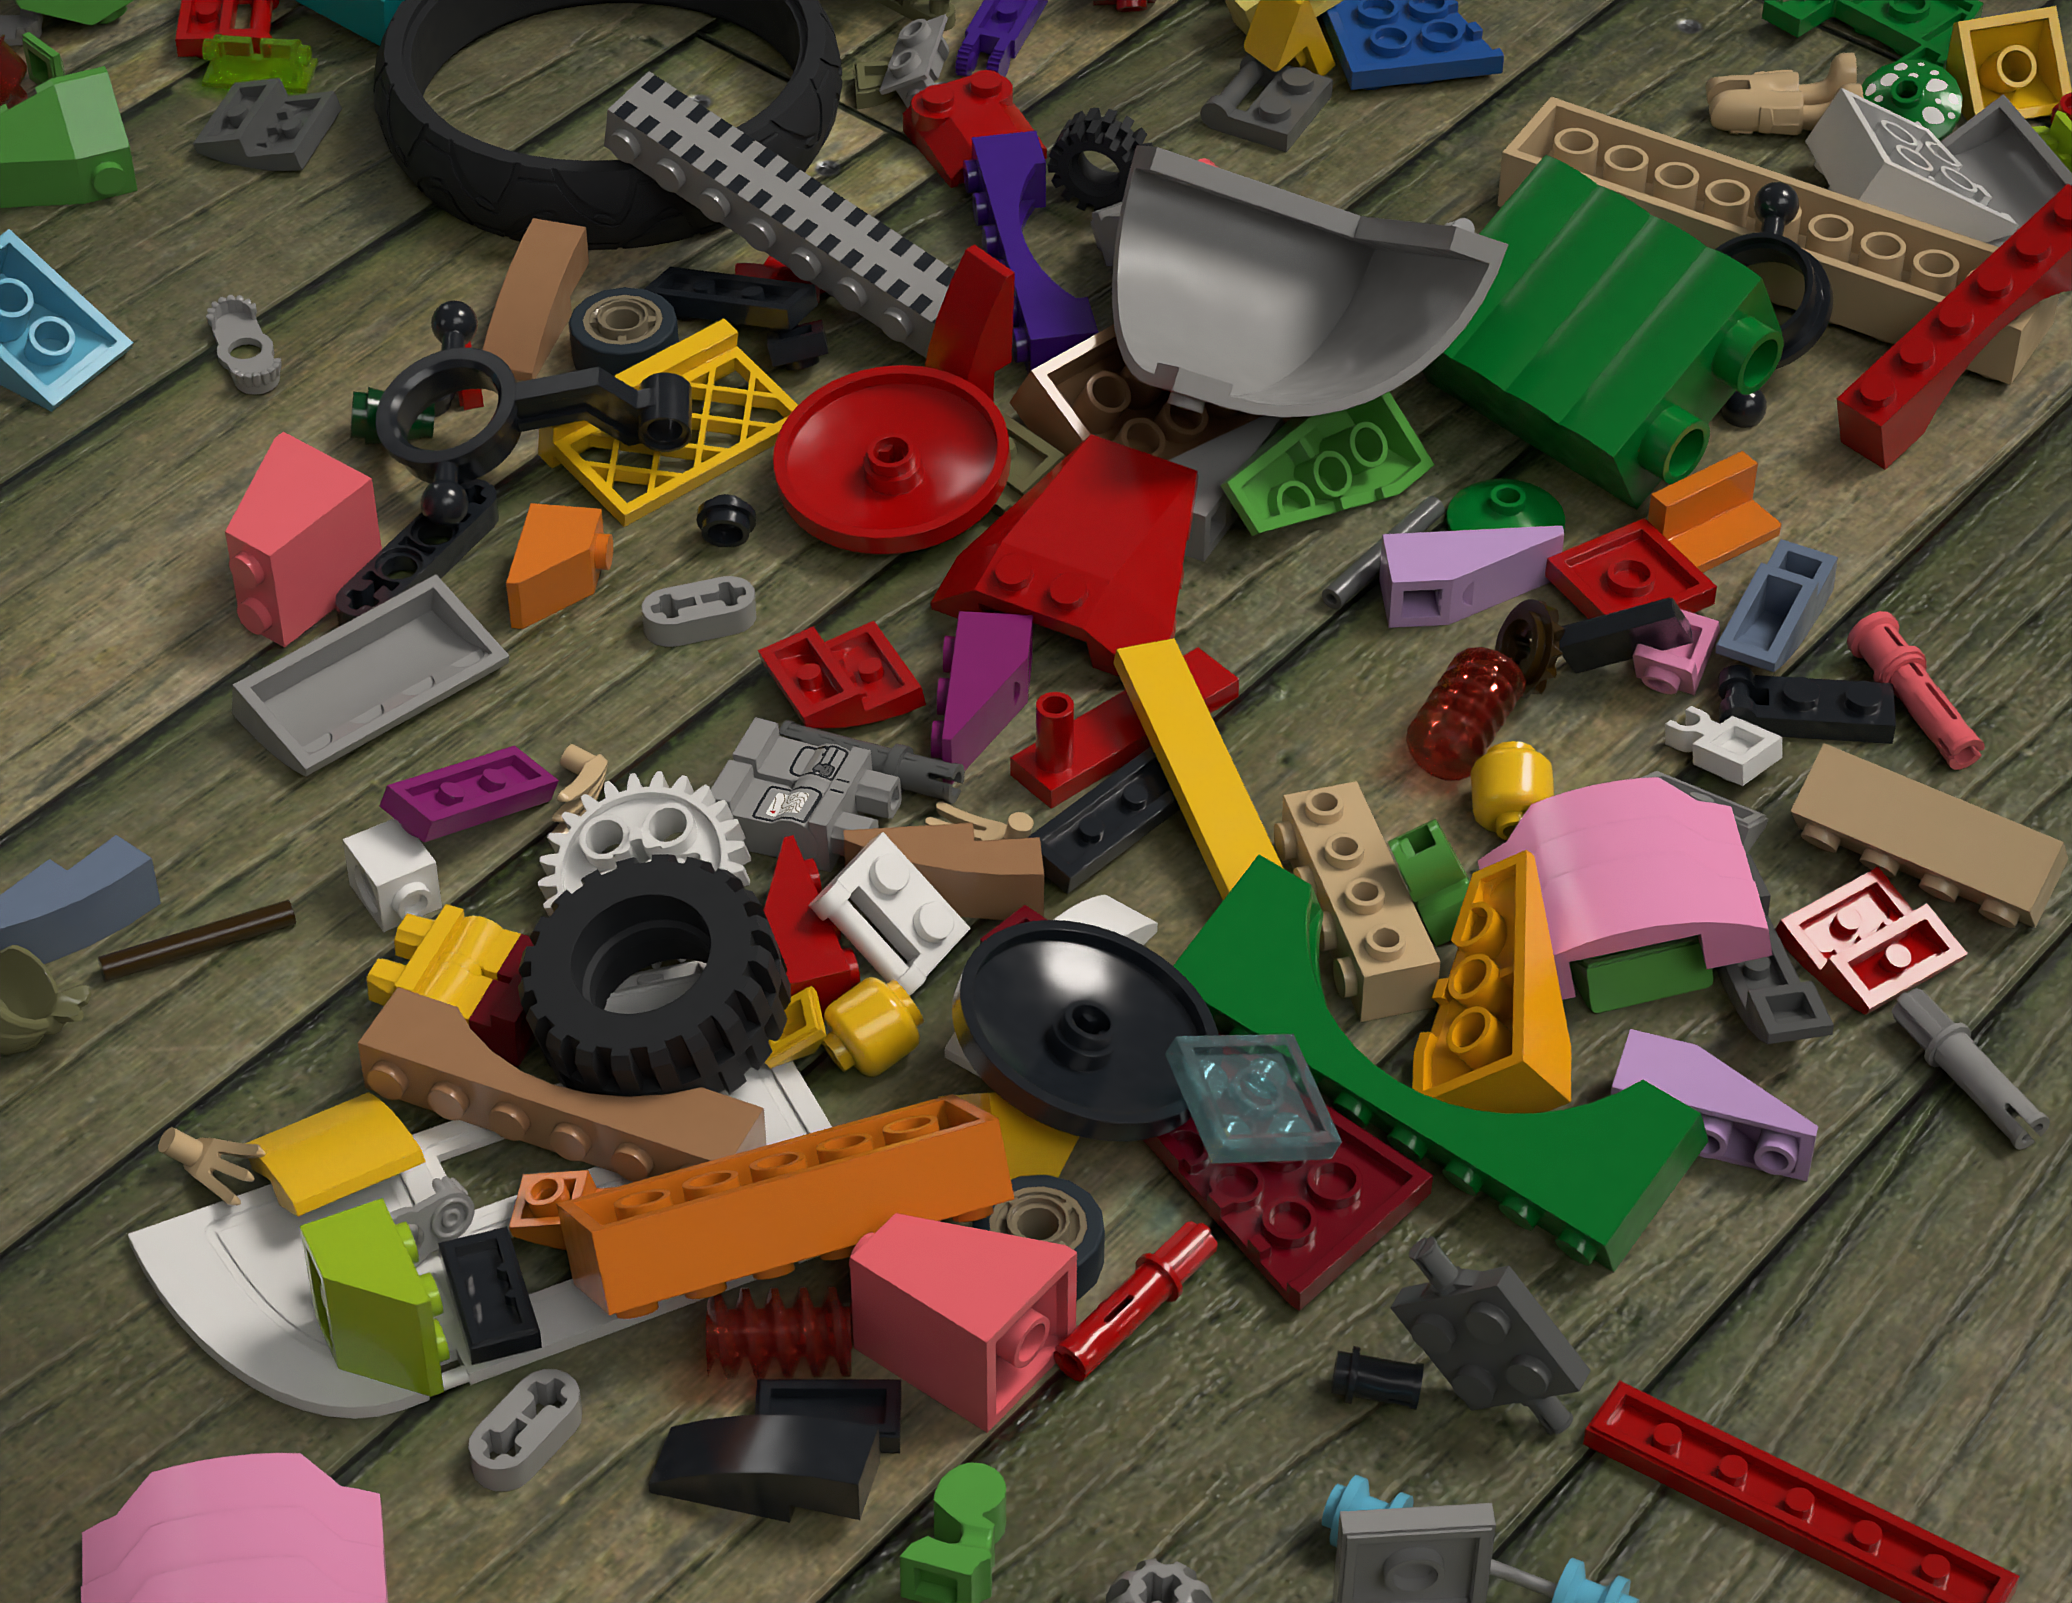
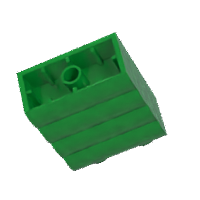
M1545 155L1479 233L1482 236L1508 244L1498 274L1484 301L1464 330L1422 372L1431 384L1637 510L1661 480L1668 484H1673L1686 478L1696 468L1708 446L1710 438L1709 422L1735 391L1742 395H1750L1759 390L1768 381L1780 361L1784 340L1762 277L1724 253L1705 246L1677 226L1651 215L1626 197L1598 185L1568 164Z

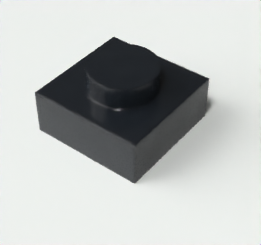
M822 319L797 325L786 332L767 333V347L773 367L785 364L787 370H800L819 363V356L829 354L828 341Z

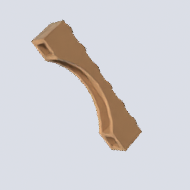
M399 987L358 1042L366 1089L375 1091L386 1099H399L434 1111L441 1117L449 1120H461L491 1130L508 1140H520L556 1152L567 1160L582 1161L618 1173L623 1178L632 1182L766 1146L763 1107L702 1087L664 1095L625 1097L589 1094L553 1085L520 1071L492 1052L470 1029L458 1007Z

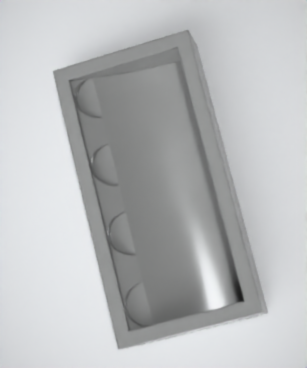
M2004 94L1941 141L1949 152L1963 165L1959 173L1967 177L1971 182L1981 185L1993 197L1986 207L1999 213L2009 214L2019 225L2015 232L2066 184L2072 185V173ZM2012 235L1987 243L2000 247Z
M434 575L233 684L232 714L272 755L306 777L509 663L510 656L437 575Z

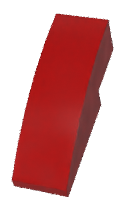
M975 244L965 250L951 279L936 319L928 347L925 367L949 372L969 381L981 389L994 402L995 372L1011 363L1015 272Z

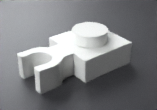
M1690 706L1685 710L1686 726L1672 720L1665 723V745L1683 752H1693V765L1741 786H1744L1782 758L1781 736L1734 716L1719 724L1712 721L1706 712Z

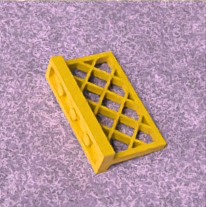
M723 318L614 376L636 390H639L640 384L645 378L656 373H674L687 379L692 387V399L704 401L703 413H692V429L700 430L697 444L688 443L685 447L672 452L655 451L643 444L627 446L583 420L540 428L538 455L551 468L562 464L625 527L774 446L782 425L798 404L737 346L738 331ZM735 371L749 383L748 390L714 385L716 381ZM711 402L745 406L743 420L709 415ZM752 407L777 410L784 417L774 424L750 421ZM708 431L740 436V442L730 448L705 445L706 433ZM592 447L612 449L610 464L585 461L579 454ZM627 451L653 455L651 469L617 465L619 452ZM665 456L695 460L693 468L684 473L659 470L660 458ZM614 481L648 485L647 493L627 503L613 489Z

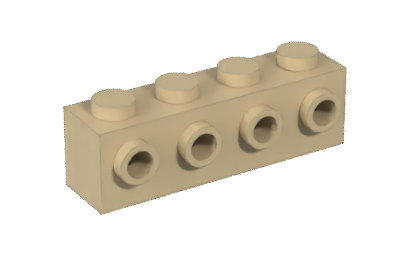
M1823 743L1791 809V814L1798 828L1803 830L1801 837L1810 844L1829 852H1836L1840 845L1862 855L1859 861L1869 869L1873 870L1879 867L1885 876L1895 877L1898 870L1920 879L1919 887L1930 895L1952 903L1955 902L1957 896L1981 905L1979 909L1980 914L1993 922L2009 928H2015L2018 921L2036 928L2068 861L2064 842L1825 743Z
M1349 782L1283 795L1282 822L1275 823L1274 825L1276 850L1282 861L1290 860L1293 874L1313 887L1324 914L1319 949L1322 952L1329 950L1333 958L1334 980L1341 998L1350 997L1360 1022L1436 1007V1001L1432 999V995L1439 979V957L1358 782Z

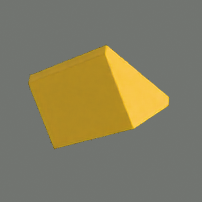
M2056 6L1959 21L1953 24L1945 70L1958 83L1963 96L1961 113L1967 121L2003 94L2025 120L2051 116L2053 107L2060 102V99L2065 94L2072 93Z

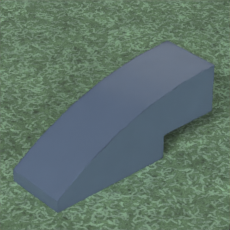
M1780 539L1768 563H1760L1716 645V653L1772 672L1778 670L1795 653L1806 638L1834 590L1838 557Z
M115 835L69 870L64 869L51 859L47 860L0 895V951L11 945H18L29 950L43 964L91 946L130 925L161 904L152 858Z

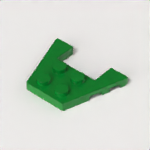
M1764 0L1762 19L1799 38L1827 19L1835 17L1852 26L1858 34L1873 37L1893 48L1898 55L1902 56L1897 61L1925 60L1946 69L1953 24L1959 21L1981 18L1984 3L1979 0H1789L1785 2L1783 0ZM1906 94L1905 96L1911 98L1914 94Z

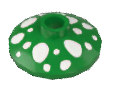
M1900 60L1884 65L1868 76L1862 84L1864 99L1929 129L1939 141H1942L1952 133L1961 118L1963 96L1956 79L1943 67L1925 60ZM1906 94H1914V96L1911 98L1900 97Z

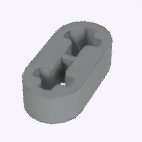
M723 576L654 591L642 603L644 635L650 642L656 645L676 647L744 632L756 620L755 589L750 582L743 578Z
M542 1369L529 1374L475 1428L469 1438L468 1450L472 1473L475 1480L481 1486L492 1491H511L522 1487L533 1478L576 1432L582 1420L580 1389L573 1377L557 1369ZM558 1400L561 1401L562 1406L557 1408L552 1405ZM538 1403L546 1406L538 1414L536 1413V1405ZM515 1445L516 1455L511 1457L506 1454ZM493 1451L501 1454L495 1460L490 1459V1453Z

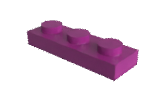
M514 745L386 786L379 807L396 819L408 834L419 838L425 843L549 802L553 797L559 780Z

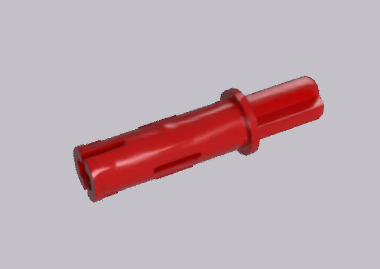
M1192 1221L1186 1222L1154 1254H1142L1135 1262V1272L1055 1347L1053 1357L1059 1368L1073 1380L1084 1381L1165 1301H1176L1183 1293L1182 1284L1217 1251L1218 1242L1211 1235V1229L1202 1222L1198 1224Z

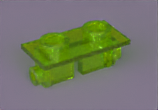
M215 34L213 39H204L203 58L204 60L211 61L202 80V87H217L230 90L233 84L237 82L280 78L287 94L307 93L318 65V58H312L311 46L302 45L300 39L262 38L260 41L261 54H254L252 37Z

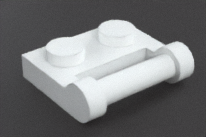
M884 832L870 840L809 905L822 921L829 918L887 983L893 979L896 980L909 996L924 983L927 978L926 976L971 929ZM849 898L908 961L906 964L848 901Z

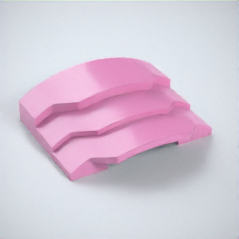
M1659 777L1618 780L1591 785L1531 804L1507 842L1478 860L1479 870L1526 849L1535 856L1562 1000L1576 997L1569 962L1698 935L1706 969L1772 956L1768 925L1756 883L1752 878L1744 846H1742L1732 807L1697 801Z
M301 1453L227 1456L195 1461L151 1472L117 1515L82 1532L81 1603H388L380 1494L340 1486Z

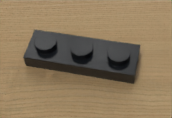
M671 266L644 288L662 296L674 308L677 320L699 318L718 322L724 318L732 326L739 324L765 327L769 332L775 333L786 332L795 328L804 317L818 306L814 284Z
M1150 746L1027 838L1040 837L1044 875L1068 894L1179 811L1180 806L1152 746Z

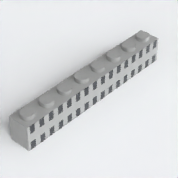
M650 71L607 110L604 146L611 150L619 160L632 164L655 179L663 189L674 192L699 208L712 221L720 222L743 237L754 249L766 252L790 268L800 279L810 281L834 297L847 310L857 312L881 328L891 339L902 342L925 358L927 357L936 319L955 270Z

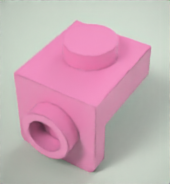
M1681 610L1691 625L1693 643L1664 651L1637 644L1633 654L1636 677L1642 679V682L1649 688L1664 694H1675L1679 690L1695 695L1719 635L1720 627L1717 620Z

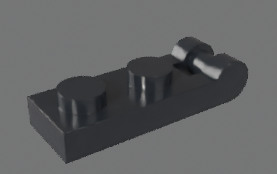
M1742 665L1728 666L1719 673L1718 692L1722 699L1719 705L1720 724L1734 716L1781 737L1893 744L1896 719L1892 683L1754 675L1751 669Z

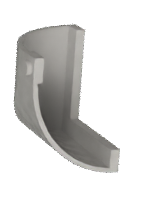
M1137 145L1122 201L1113 261L1112 308L1118 346L1125 364L1139 381L1171 392L1167 403L1202 414L1205 403L1250 414L1275 417L1316 416L1342 411L1369 402L1399 387L1424 370L1450 346L1464 330L1484 301L1498 274L1508 244L1455 226L1360 216L1159 147Z

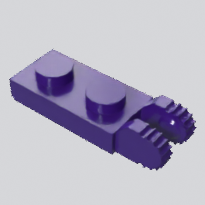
M984 0L965 31V39L956 56L955 73L964 77L972 75V71L974 72L977 67L980 52H984L990 55L986 70L995 71L1005 77L1008 73L1011 58H1016L1047 5L1048 0Z

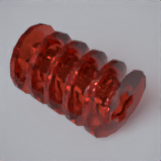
M1475 647L1467 648L1457 653L1407 728L1406 742L1408 749L1418 766L1431 776L1445 781H1460L1470 777L1471 769L1475 762L1486 754V749L1496 738V733L1505 724L1506 718L1513 711L1516 702L1525 692L1526 680L1521 669L1512 659L1496 650Z
M806 1286L798 1287L792 1307H785L777 1287L769 1288L763 1308L756 1307L748 1287L741 1288L734 1308L727 1307L722 1293L709 1297L706 1312L708 1377L715 1359H719L727 1380L736 1379L743 1360L748 1359L755 1378L764 1379L772 1359L777 1358L784 1377L793 1378L801 1357L806 1358L814 1378H821L824 1375L830 1357H835L842 1377L852 1376V1302L850 1301L849 1306H843L835 1286H827L820 1307H814Z

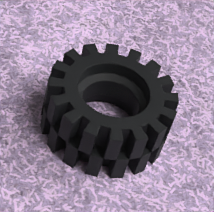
M1090 108L1087 115L1083 111L1076 113L1073 119H1069L1049 154L1051 159L1047 164L1048 173H1055L1051 182L1055 188L1065 186L1061 196L1066 201H1069L1073 196L1080 199L1076 207L1083 211L1086 210L1088 204L1094 205V211L1122 202L1136 146L1153 147L1152 142L1143 144L1147 133L1142 127L1135 132L1132 131L1130 128L1134 120L1126 115L1123 123L1116 120L1118 111L1108 109L1104 117H1101L1100 108ZM1083 151H1094L1107 156L1115 163L1119 171L1109 172L1099 169L1086 158Z

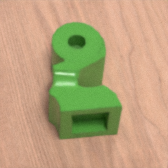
M1435 818L1389 840L1388 844L1399 865L1397 867L1408 888L1409 894L1413 902H1415L1427 930L1437 947L1451 940L1470 879Z
M971 1462L958 1465L941 1478L934 1495V1539L929 1536L911 1543L900 1555L901 1597L921 1603H981L992 1596V1568L995 1566V1544L999 1542L1005 1533L1006 1484L1003 1476L995 1468L983 1463Z

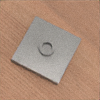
M1492 1503L1340 1511L1332 1602L1486 1603L1496 1528Z

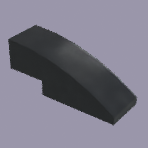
M740 1415L704 1419L673 1426L670 1428L649 1481V1493L788 1523L791 1521L795 1507L860 1520L880 1464L879 1426L833 1418L797 1415Z

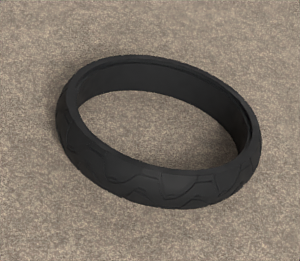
M404 0L392 17L377 52L373 87L375 112L378 114L377 118L389 151L396 163L418 189L424 192L425 196L438 207L472 226L475 224L481 230L501 237L507 236L510 237L509 239L521 242L532 219L536 218L586 227L588 250L629 249L671 243L694 237L695 234L700 233L702 235L722 228L725 225L712 221L699 208L676 193L663 189L655 179L632 164L625 163L619 159L582 161L533 156L482 142L459 131L440 117L423 97L433 76L455 53L487 33L507 24L554 10L606 3H640L679 7L725 19L762 37L786 59L794 72L791 79L780 95L758 115L736 128L798 169L806 172L830 134L836 120L840 101L842 67L834 28L818 0Z

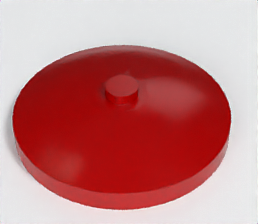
M892 365L865 369L845 375L822 386L805 398L792 411L781 427L774 447L773 465L779 497L784 508L791 518L809 534L832 546L849 551L869 554H897L921 550L943 543L968 530L982 519L998 501L1006 486L1011 467V453L1007 426L1000 410L992 399L977 386L959 376L934 368Z

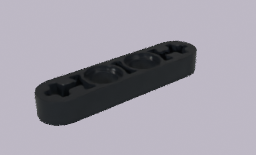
M481 479L459 484L468 496L469 507L463 520L454 526H435L421 512L339 590L335 601L339 627L434 575L441 579L499 521L497 492L494 486ZM434 536L450 538L449 541L439 545H428L422 542ZM398 570H410L415 573L411 577L404 579H390L386 577L388 574Z

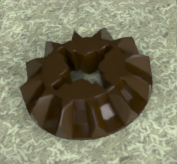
M1528 599L1519 603L1509 613L1498 633L1495 645L1496 675L1502 689L1511 696L1527 699L1531 694H1542L1546 688L1547 679L1556 678L1555 664L1557 658L1564 654L1559 650V642L1565 634V629L1558 625V610L1547 606L1544 601Z

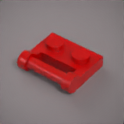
M181 0L175 37L178 57L196 56L202 59H211L217 56L242 55L252 63L259 64L268 61L272 56L274 42L270 35L272 12L279 5V0ZM238 4H250L252 6L248 29H235Z

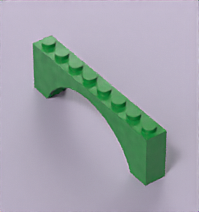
M1259 854L1173 965L1187 978L1203 998L1213 1016L1217 1029L1226 1034L1228 1040L1258 1060L1264 1057L1280 1067L1279 1073L1308 1093L1312 1094L1316 1089L1334 1100L1332 1105L1335 1110L1359 1127L1366 1128L1370 1122L1388 1133L1387 1140L1390 1144L1409 1159L1420 1162L1425 1156L1444 1168L1442 1170L1443 1175L1461 1191L1471 1196H1476L1479 1191H1482L1500 1202L1498 1205L1500 1211L1518 1226L1532 1231L1538 1225L1556 1236L1555 1242L1557 1246L1575 1261L1590 1266L1593 1260L1615 1272L1709 1142L1701 1113L1645 1080H1641L1618 1093L1592 1103L1557 1111L1510 1114L1478 1111L1448 1104L1424 1095L1397 1081L1373 1064L1354 1046L1339 1028L1327 1008L1319 967V942L1324 914L1312 885Z

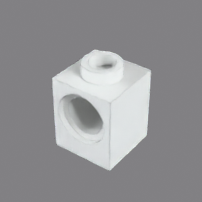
M393 818L343 839L350 886L383 932L399 926L407 913L422 917L442 908L436 861L419 838L408 834L396 819Z

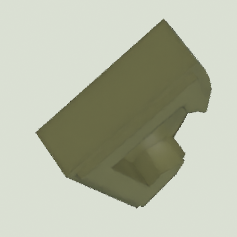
M890 61L853 63L857 109L881 105L898 95L896 90L884 95L880 93Z

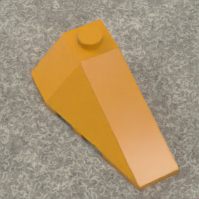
M1526 849L1472 874L1451 937V941L1458 947L1449 977L1437 980L1432 999L1439 1004V1008L1431 1032L1420 1033L1414 1050L1412 1089L1448 1104L1478 1111L1510 1114L1548 1112L1571 1103V1043L1535 856Z

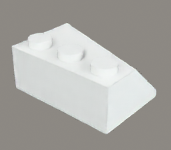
M1843 88L1839 90L1805 141L1816 160L1814 166L1827 179L1830 185L1828 190L1985 243L2012 235L2019 226L2009 214L1999 213L1986 207L1993 197L1981 185L1971 182L1967 177L1959 173L1963 165L1929 129Z

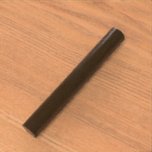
M288 899L98 957V962L104 981L108 982L295 925L296 918Z

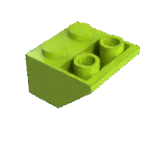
M383 1198L301 1225L300 1232L315 1317L338 1369L430 1397L443 1393L444 1386L440 1362L449 1360L450 1352L443 1329L437 1318H433L444 1313L443 1304L431 1273L419 1275L414 1266L415 1263L419 1262V1254L407 1222L395 1224Z

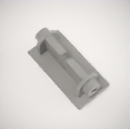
M946 14L928 21L917 19L900 31L880 88L882 95L896 90L908 108L915 94L928 86L935 85L934 81L939 79L943 64L949 55V46L942 36L948 20Z

